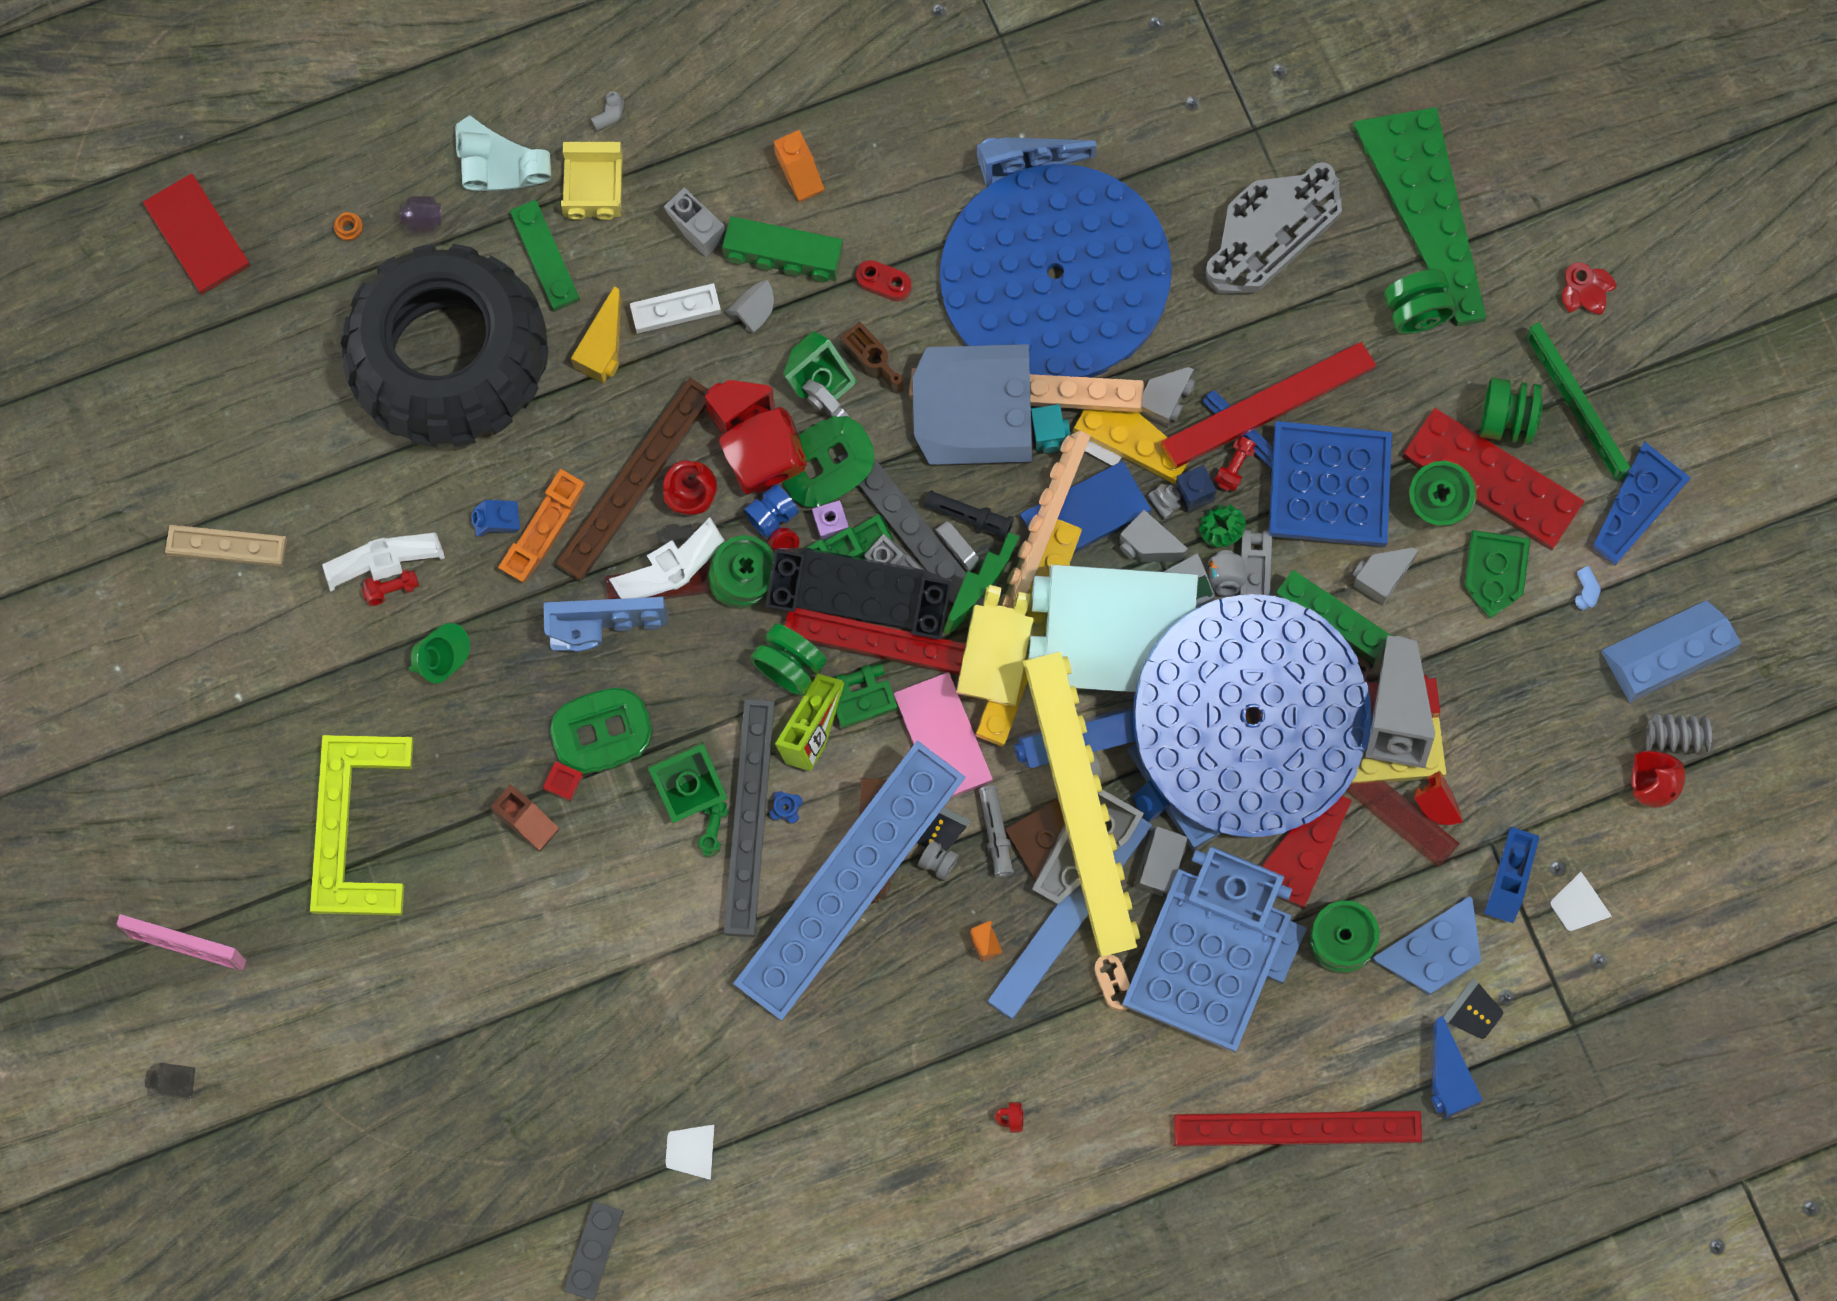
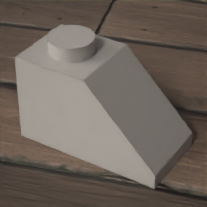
M1145 510L1120 534L1119 538L1122 552L1131 559L1135 557L1140 562L1183 561L1187 555L1188 548Z
M1412 547L1373 554L1367 563L1362 560L1353 573V576L1356 577L1353 587L1383 606L1415 560L1418 550Z

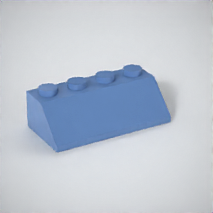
M1706 600L1613 644L1601 652L1626 698L1631 703L1735 653L1741 642L1727 617Z

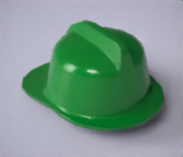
M445 623L439 626L425 639L415 644L411 652L409 670L416 672L432 684L442 683L458 670L468 658L470 640L467 632L462 626L455 623Z

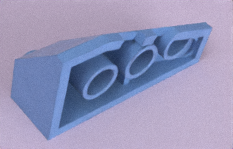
M988 138L977 145V159L987 187L1009 174L1026 168L1050 164H1072L1096 157L1097 145L1095 140Z

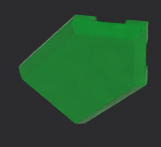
M1477 530L1471 531L1464 587L1489 619L1524 595L1530 538Z

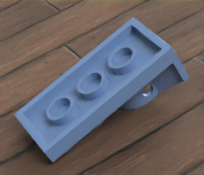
M663 597L544 603V632L546 636L550 637V647L554 652H581L595 648L602 644V628L629 631L632 627L644 626V629L656 630L660 629L661 625H668V612Z

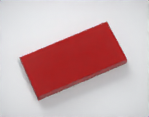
M192 173L143 201L147 211L201 295L251 266Z

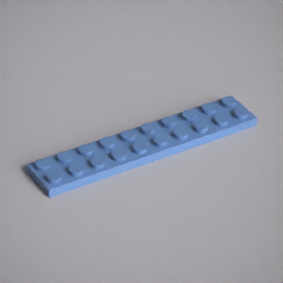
M917 740L733 984L782 1021L966 776Z

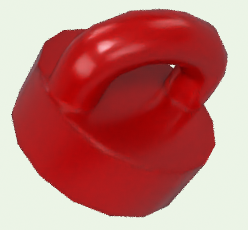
M787 527L775 530L767 541L768 546L774 553L776 548H799L800 543L797 534Z
M1009 1102V1108L999 1109L995 1113L997 1124L1002 1127H1009L1010 1133H1021L1024 1129L1023 1104L1021 1102ZM1003 1116H1009V1120L1004 1119Z

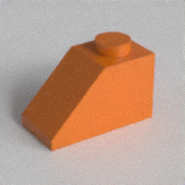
M800 130L773 141L775 156L798 202H802L825 191L813 156Z

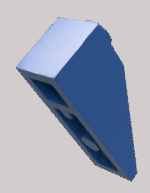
M1510 827L1484 914L1514 923L1524 899L1540 836Z
M1442 1016L1433 1023L1432 1093L1434 1096L1431 1097V1101L1438 1114L1442 1113L1444 1118L1448 1119L1479 1105L1483 1099Z

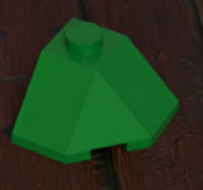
M812 331L791 350L783 373L791 388L800 398L809 397L802 388L809 379L823 385L836 400L858 382L831 341L815 331Z

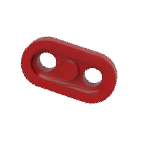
M874 260L862 262L856 270L857 283L863 290L895 302L905 300L911 293V279L903 271ZM869 270H872L876 273L872 277H868L865 275V273ZM894 281H900L902 282V285L900 287H894L892 283Z

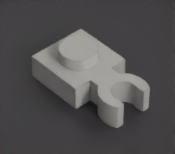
M809 379L802 387L809 395L807 401L818 411L823 409L829 418L832 416H848L823 385Z

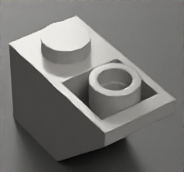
M685 187L664 206L665 211L685 238L705 257L724 241L726 234L725 225Z
M1186 367L1150 379L1143 392L1142 411L1138 413L1165 428H1168L1171 420L1177 421L1183 409V405L1180 403L1184 395L1190 396L1196 383L1192 379L1194 369Z

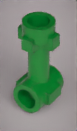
M723 801L706 808L704 812L706 815H709L706 834L698 839L697 847L701 849L704 857L707 858L715 856L721 850V843L717 841L721 818H727L728 815L727 803Z

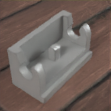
M1158 826L1152 829L1147 838L1133 888L1163 896V893L1168 895L1179 869L1188 837Z

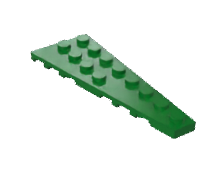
M1437 107L1354 121V132H1357L1364 145L1363 149L1375 166L1378 178L1382 180L1386 187L1389 199L1406 231L1410 233L1419 256H1422L1428 270H1442L1446 275L1449 284L1446 293H1450L1454 297L1458 309L1456 315L1452 317L1455 325L1458 327L1485 322L1486 313Z

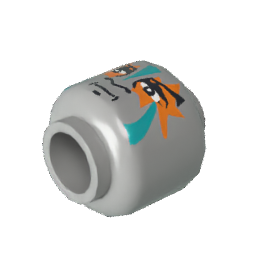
M1222 550L1208 560L1206 565L1207 577L1213 591L1221 596L1237 594L1240 587L1246 583L1243 558L1230 550Z

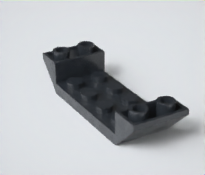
M776 548L765 607L795 612L796 607L909 628L913 629L912 634L941 639L952 581L918 568L811 548Z

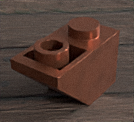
M511 784L491 806L495 816L539 852L543 850L560 830L531 800Z

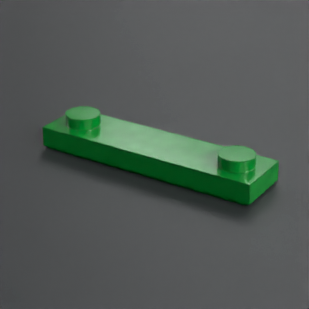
M536 199L509 210L553 311L555 312L579 302L580 297Z

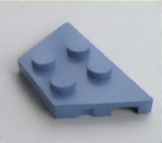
M1469 896L1374 956L1372 961L1374 964L1381 965L1395 973L1403 981L1414 984L1417 989L1427 995L1433 994L1481 962L1472 898Z

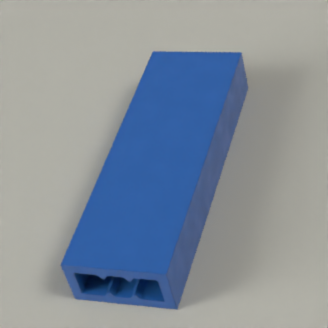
M1133 707L1084 719L1087 733L1082 735L1085 746L1090 745L1092 752L1135 741ZM1041 730L1017 736L1018 743L1014 744V750L1018 762L1024 763V766L1028 768L1049 764Z

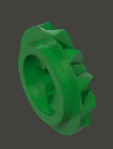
M1218 504L1217 508L1213 510L1208 509L1207 514L1204 517H1200L1201 524L1198 529L1202 539L1207 544L1213 547H1226L1234 544L1242 537L1246 528V520L1240 509L1234 508L1231 504L1229 506ZM1216 521L1226 522L1228 531L1225 528L1218 527Z

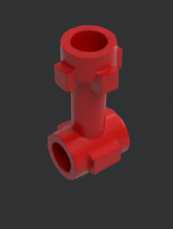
M1240 436L1239 440L1234 442L1232 447L1236 449L1233 458L1227 468L1221 466L1214 479L1218 487L1227 492L1229 490L1235 492L1242 479V476L1237 473L1246 456H1253L1256 443L1243 436Z
M407 569L402 571L401 577L381 583L380 579L374 581L373 577L367 578L363 581L364 587L361 589L365 601H368V605L378 606L385 602L384 594L404 588L407 593L413 592L414 588L419 587V582L415 571H408Z

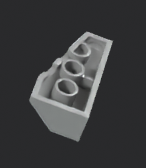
M1102 790V792H1098L1100 804L1105 803L1110 821L1105 822L1108 834L1113 833L1118 849L1130 839L1144 813ZM1065 825L1032 887V890L1057 904L1063 901L1080 885Z

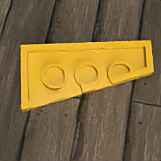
M1084 409L1073 429L1074 433L1082 431L1090 435L1089 441L1175 485L1177 476L1183 474L1189 464L1187 463L1177 469L1174 468L1161 446V442L1168 437L1138 412Z

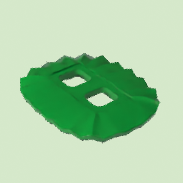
M832 416L828 420L819 421L816 425L808 427L803 433L799 434L802 449L807 463L815 458L819 460L823 473L814 479H810L804 470L783 483L791 498L806 507L822 506L840 498L862 483L873 468L875 460L874 447L868 434L860 423L849 416ZM842 443L848 453V457L842 462L834 464L829 455V450L835 445Z
M610 688L596 691L566 703L553 716L550 728L553 747L559 761L565 766L583 774L614 769L634 758L640 757L650 745L653 731L650 715L644 701L633 691L625 688ZM617 716L622 717L626 731L616 736H610L606 727V721ZM589 725L593 726L597 735V741L588 745H581L577 734L578 729Z

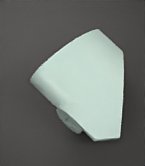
M470 115L456 124L457 156L461 158L463 188L474 191L511 190L534 186L551 180V162L548 151L542 149L531 150L494 133Z

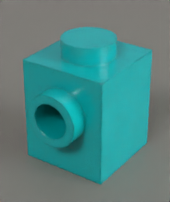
M1060 404L1031 409V424L1036 451L1043 450L1045 453H1052L1060 450L1064 439L1068 435L1070 436L1068 419H1062Z

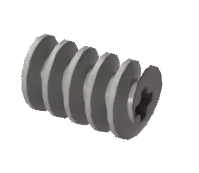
M1655 713L1647 724V750L1651 751L1653 744L1657 743L1659 752H1663L1665 744H1669L1672 753H1675L1678 744H1681L1683 753H1687L1690 745H1693L1696 754H1699L1702 746L1706 747L1707 754L1710 751L1712 727L1707 716H1703L1698 722L1697 717L1691 715L1686 722L1683 715H1678L1674 722L1673 716L1667 714L1662 722L1660 714Z

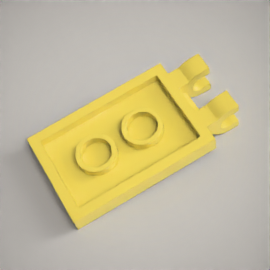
M989 585V588H986L983 606L975 605L973 608L956 693L1015 706L1024 668L1023 660L1026 658L1034 619L1033 617L1025 616L1031 594L1018 592V595L1016 594L1014 598L1013 608L997 605L1001 587Z

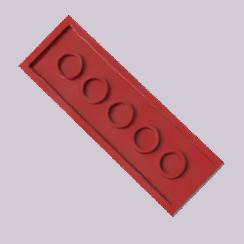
M1436 408L1433 409L1403 454L1404 459L1420 469L1436 461H1449L1461 465L1471 474L1476 483V504L1551 551L1585 502L1580 497L1485 438L1480 437L1477 433Z

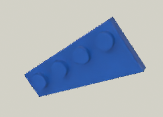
M1644 441L1592 548L1616 566L1689 482L1691 477Z

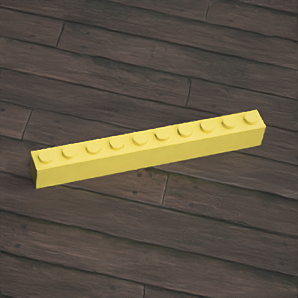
M1054 652L1023 660L1098 954L1103 957L1137 948L1135 940L1140 939V934L1136 921H1130L1128 910L1132 909V903L1129 893H1123L1120 881L1125 880L1121 863H1115L1113 851H1117V845L1113 833L1108 834L1105 822L1110 821L1106 804H1100L1098 792H1102V787L1098 774H1092L1090 763L1094 762V756L1091 746H1085L1082 734L1087 733L1083 716H1077L1075 704L1079 703L1076 687H1070L1067 675L1072 674L1068 657H1062L1061 652Z

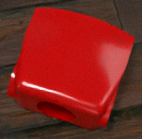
M781 406L775 408V410L746 419L719 437L725 457L746 495L753 492L757 494L762 493L774 484H780L802 473L807 466V459L794 421L788 411Z

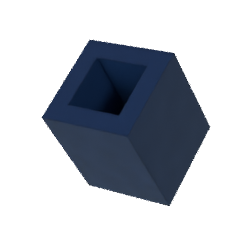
M1204 465L1177 476L1175 488L1181 494V500L1187 513L1214 502L1216 489Z

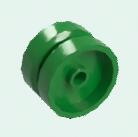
M1430 269L1416 272L1395 281L1385 289L1384 297L1388 308L1395 311L1392 320L1399 334L1408 335L1427 331L1442 325L1456 315L1458 309L1454 297L1450 293H1446L1449 284L1442 270Z
M1449 461L1431 462L1422 467L1413 477L1409 489L1410 502L1416 514L1426 522L1438 526L1455 525L1465 520L1473 511L1477 500L1476 483L1471 474L1461 465ZM1442 488L1448 489L1450 492L1446 496L1447 499L1444 500L1439 497V491Z
M741 535L730 538L720 546L708 566L707 581L710 591L718 601L728 607L742 609L754 606L768 592L775 553L767 543L757 537Z
M773 624L765 635L769 646L759 645L750 656V661L761 673L783 689L798 696H804L812 684L809 674H819L826 665L827 658L803 636L786 626Z
M1341 900L1329 904L1319 912L1310 931L1309 947L1313 958L1321 967L1332 973L1349 974L1359 971L1370 961L1379 943L1380 929L1376 917L1367 907L1355 901ZM1340 933H1343L1344 937L1349 940L1341 939Z

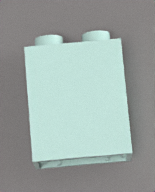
M1050 564L1049 576H1034L1032 612H1046L1047 620L1045 636H1030L1028 659L1061 652L1062 657L1067 656L1072 674L1067 675L1070 687L1135 692L1142 667L1157 641L1180 618L1196 609L1198 575Z

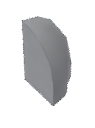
M768 280L761 281L749 288L724 311L734 322L738 318L741 319L746 325L745 329L747 331L755 332L772 312L774 295Z

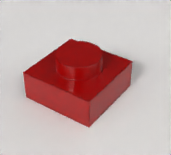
M555 761L543 786V790L571 802L584 775L582 772Z

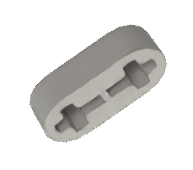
M946 521L935 529L939 540L966 572H971L981 564L977 554L951 523Z

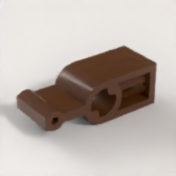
M860 321L840 337L841 348L866 375L872 378L883 377L895 394L903 391L902 376L899 373H895L889 367L887 350ZM879 358L880 363L872 364L870 359Z

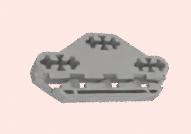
M1321 162L1313 165L1303 175L1257 180L1231 201L1227 209L1221 249L1207 262L1206 284L1218 294L1259 292L1341 216L1342 206L1339 178L1335 175L1332 166ZM1332 193L1333 199H1330L1323 205V209L1326 211L1322 214L1315 206ZM1301 219H1304L1306 222L1294 232L1297 237L1293 239L1286 231L1292 229ZM1273 245H1276L1277 248L1266 257L1265 260L1268 264L1265 266L1258 257L1262 256ZM1245 270L1248 272L1246 275V281L1248 282L1244 286L1229 285Z

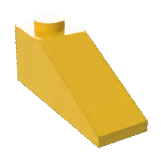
M615 286L571 357L574 369L603 384L608 376H614L619 366L622 298L619 288Z

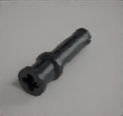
M933 490L929 491L924 503V508H929L974 525L977 532L982 533L986 531L999 536L1000 540L1004 542L1014 522L1013 516L1004 517L991 512L989 507L979 509L936 493Z

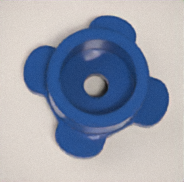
M782 791L776 792L773 796L774 807L770 810L771 818L773 820L784 819L791 824L796 823L799 820V815L797 814L799 806L803 803L801 796L797 794L793 796ZM784 805H788L789 809L784 810Z

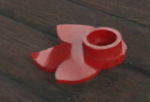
M1582 262L1573 263L1565 271L1564 278L1567 285L1562 292V302L1569 313L1583 306L1589 312L1601 315L1606 307L1605 292L1616 289L1615 280L1603 269H1591ZM1578 271L1584 275L1583 281L1577 279L1576 273Z

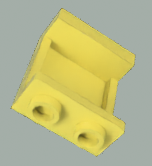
M563 142L565 161L561 208L564 217L573 220H582L585 217L611 220L614 217H621L623 168L621 142Z

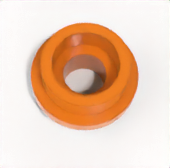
M342 213L334 222V231L342 240H354L362 233L363 223L360 217L354 213ZM348 224L354 226L350 231L344 230V227Z

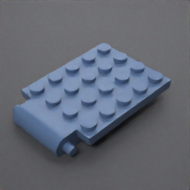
M1211 846L1208 854L1196 850L1192 861L1203 865L1198 877L1178 869L1122 1006L1236 1053L1292 915L1272 908L1277 896L1288 900L1293 889L1281 885L1285 877L1284 875Z

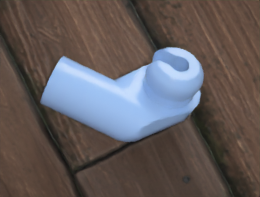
M1587 566L1577 572L1584 587L1582 594L1575 598L1576 605L1581 610L1594 607L1601 591L1600 585L1590 566Z

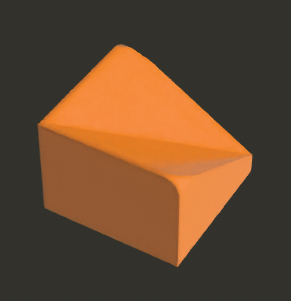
M992 921L971 929L970 937L981 961L985 962L1002 954V949L992 929Z

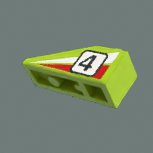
M817 674L775 743L787 765L812 771L824 751L844 687L842 680L822 674Z

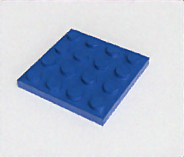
M1276 421L1273 436L1269 536L1386 547L1388 541L1392 432Z

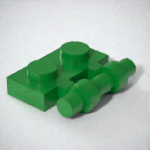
M882 664L872 667L866 665L861 667L860 671L846 676L844 673L835 676L836 679L844 682L842 696L836 710L841 729L898 710L888 680L878 684L875 681L876 677L885 675ZM866 682V688L851 692L850 686Z

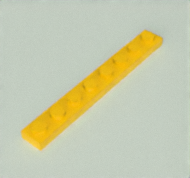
M1057 519L1034 576H1049L1050 564L1070 565L1082 528ZM1032 580L1028 590V594L1031 595L1025 616L1034 618L1030 636H1044L1047 613L1032 612ZM1028 644V648H1027V653H1026V658H1025V660L1028 659L1029 644ZM1025 667L1023 668L1016 705L1010 706L987 701L975 734L976 737L1002 747L1005 745L1028 681Z

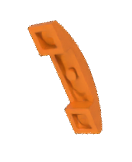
M560 468L545 492L546 497L517 544H512L498 568L524 583L544 559L563 530L586 483Z

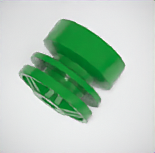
M1491 377L1484 402L1480 437L1500 440L1505 428H1509L1511 442L1516 443L1520 430H1522V443L1531 445L1534 435L1539 428L1542 415V385L1533 384L1530 395L1526 396L1527 383L1521 382L1517 394H1512L1511 380Z

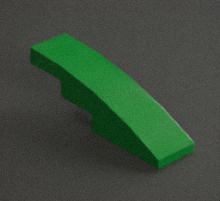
M878 514L855 528L848 527L826 541L820 539L806 548L865 558L864 555L883 534L893 541L894 539L882 516Z
M1009 532L999 556L991 552L987 553L979 575L967 571L943 633L949 635L971 616L975 605H980L984 601L986 588H989V585L995 586L1002 576L1020 536Z

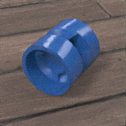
M774 484L762 494V500L755 499L743 509L750 523L766 539L775 530L780 528V522L787 523L799 513L795 503L778 484Z

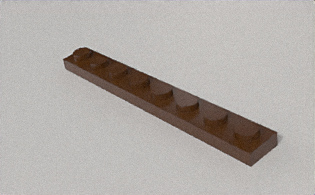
M689 377L556 562L558 568L582 582L706 409L704 396L707 395L708 388Z

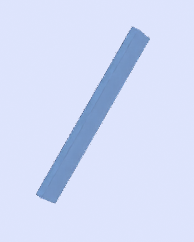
M1141 818L1130 839L1113 853L1115 863L1120 862L1122 868L1125 866L1151 830L1152 824ZM1081 884L1056 906L989 998L988 1003L1011 1020L1017 1015L1088 917Z

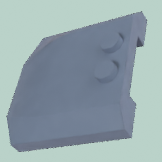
M1029 344L926 347L912 378L914 436L930 465L1032 462Z

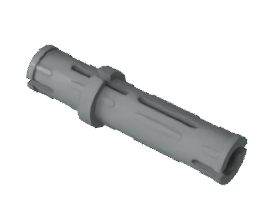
M994 785L980 788L978 792L980 794L989 840L987 851L991 852L994 875L996 877L1010 876L1014 873L1009 853L1011 843L1006 838L997 792L998 788Z

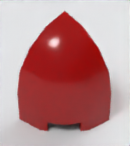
M1441 771L1427 778L1429 784L1423 790L1417 788L1414 797L1422 812L1430 820L1438 824L1455 825L1463 823L1457 801Z

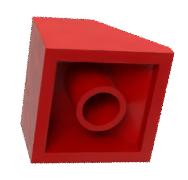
M727 380L723 384L716 383L707 391V395L704 396L708 416L723 435L746 419L775 410L774 394L770 385Z

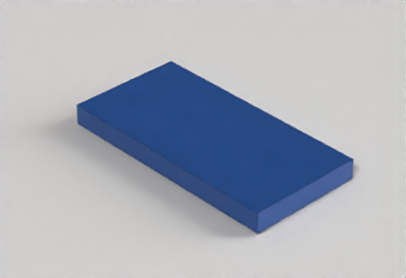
M1121 461L1071 487L1057 519L1082 528L1074 551L1075 553L1129 525L1143 510L1150 514L1152 509L1124 461ZM1041 504L1020 514V518L1029 534L1031 533L1029 531V524L1036 514L1038 515Z

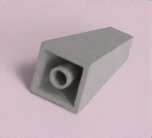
M1387 635L1382 654L1370 736L1365 757L1425 768L1434 741L1435 730L1418 642L1404 636L1394 637Z

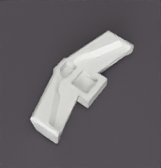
M709 517L679 549L672 540L647 555L652 566L609 580L621 599L646 598L672 589L677 590L690 582V578L716 553L720 546L725 543V540L711 517Z
M433 532L392 538L383 537L369 541L367 544L330 560L322 566L331 592L335 590V586L369 570L373 580L376 581L401 574L400 562L435 557H439L442 560L445 557L437 533Z

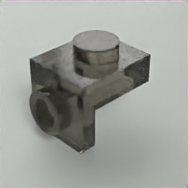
M670 524L664 526L661 531H657L660 547L672 540L676 547H680L694 534L691 524L683 526Z
M167 1063L152 1065L145 1076V1087L148 1088L147 1096L155 1097L161 1095L183 1099L192 1098L196 1067Z

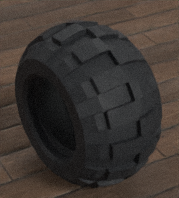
M433 244L413 248V255L399 261L393 256L377 267L378 275L372 282L367 284L363 282L356 291L351 302V313L349 317H345L340 344L342 346L344 374L361 408L374 419L377 425L390 434L400 435L410 439L412 443L436 447L437 443H453L454 447L476 443V437L490 431L495 435L513 422L512 417L521 408L526 409L538 391V382L546 369L548 360L547 332L543 314L529 286L515 275L512 268L491 255L489 258L479 255L478 251L474 248L458 244H452L449 250H436ZM442 307H462L476 311L484 316L486 337L481 351L468 366L455 373L443 376L419 373L408 367L395 351L398 339L405 328L417 317L428 311Z

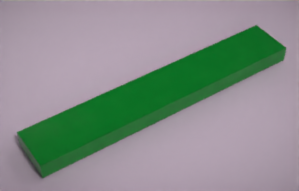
M1540 322L1530 326L1526 339L1614 480L1619 481L1625 478L1630 470L1629 464Z

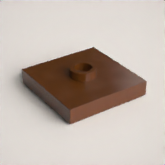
M1057 799L1005 829V833L1034 881H1036L1065 825Z

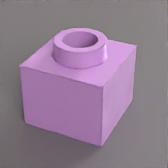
M840 500L812 509L819 537L824 541L849 527ZM831 516L836 517L835 520L832 522H828L825 520V518Z

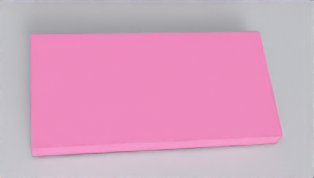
M949 672L893 693L913 745L918 740L966 776L951 798L993 782Z
M120 914L116 923L132 939L239 971L244 969L247 961L235 948Z

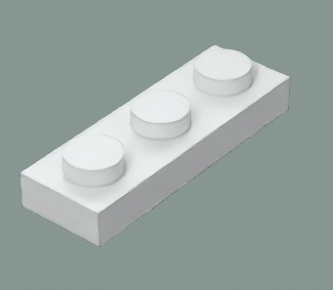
M714 283L630 303L637 334L721 314Z

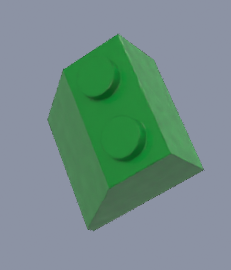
M704 741L648 767L672 823L728 799Z

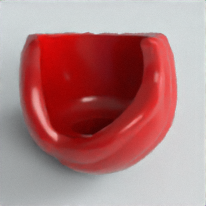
M683 460L675 463L668 470L663 482V497L665 503L674 512L685 515L702 514L711 507L715 500L717 480L707 465L698 461Z
M1643 750L1638 752V754L1635 753L1631 775L1634 798L1642 805L1652 808H1661L1673 803L1680 796L1685 784L1686 774L1682 762L1676 757L1662 752Z

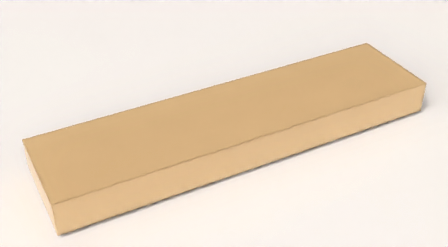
M169 525L165 553L167 556L283 567L287 538L286 536Z

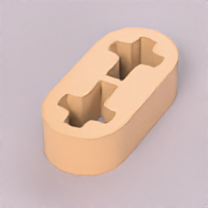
M1114 955L1099 957L1094 971L1107 1005L1117 1012L1127 1010L1128 1008L1122 1006V1004L1120 1005L1119 1001H1112L1111 999L1115 996L1113 986L1117 985L1121 994L1127 993L1130 986L1122 963ZM1104 962H1108L1110 966L1115 965L1117 967L1113 970L1115 980L1110 981L1106 972H1100L1103 969Z

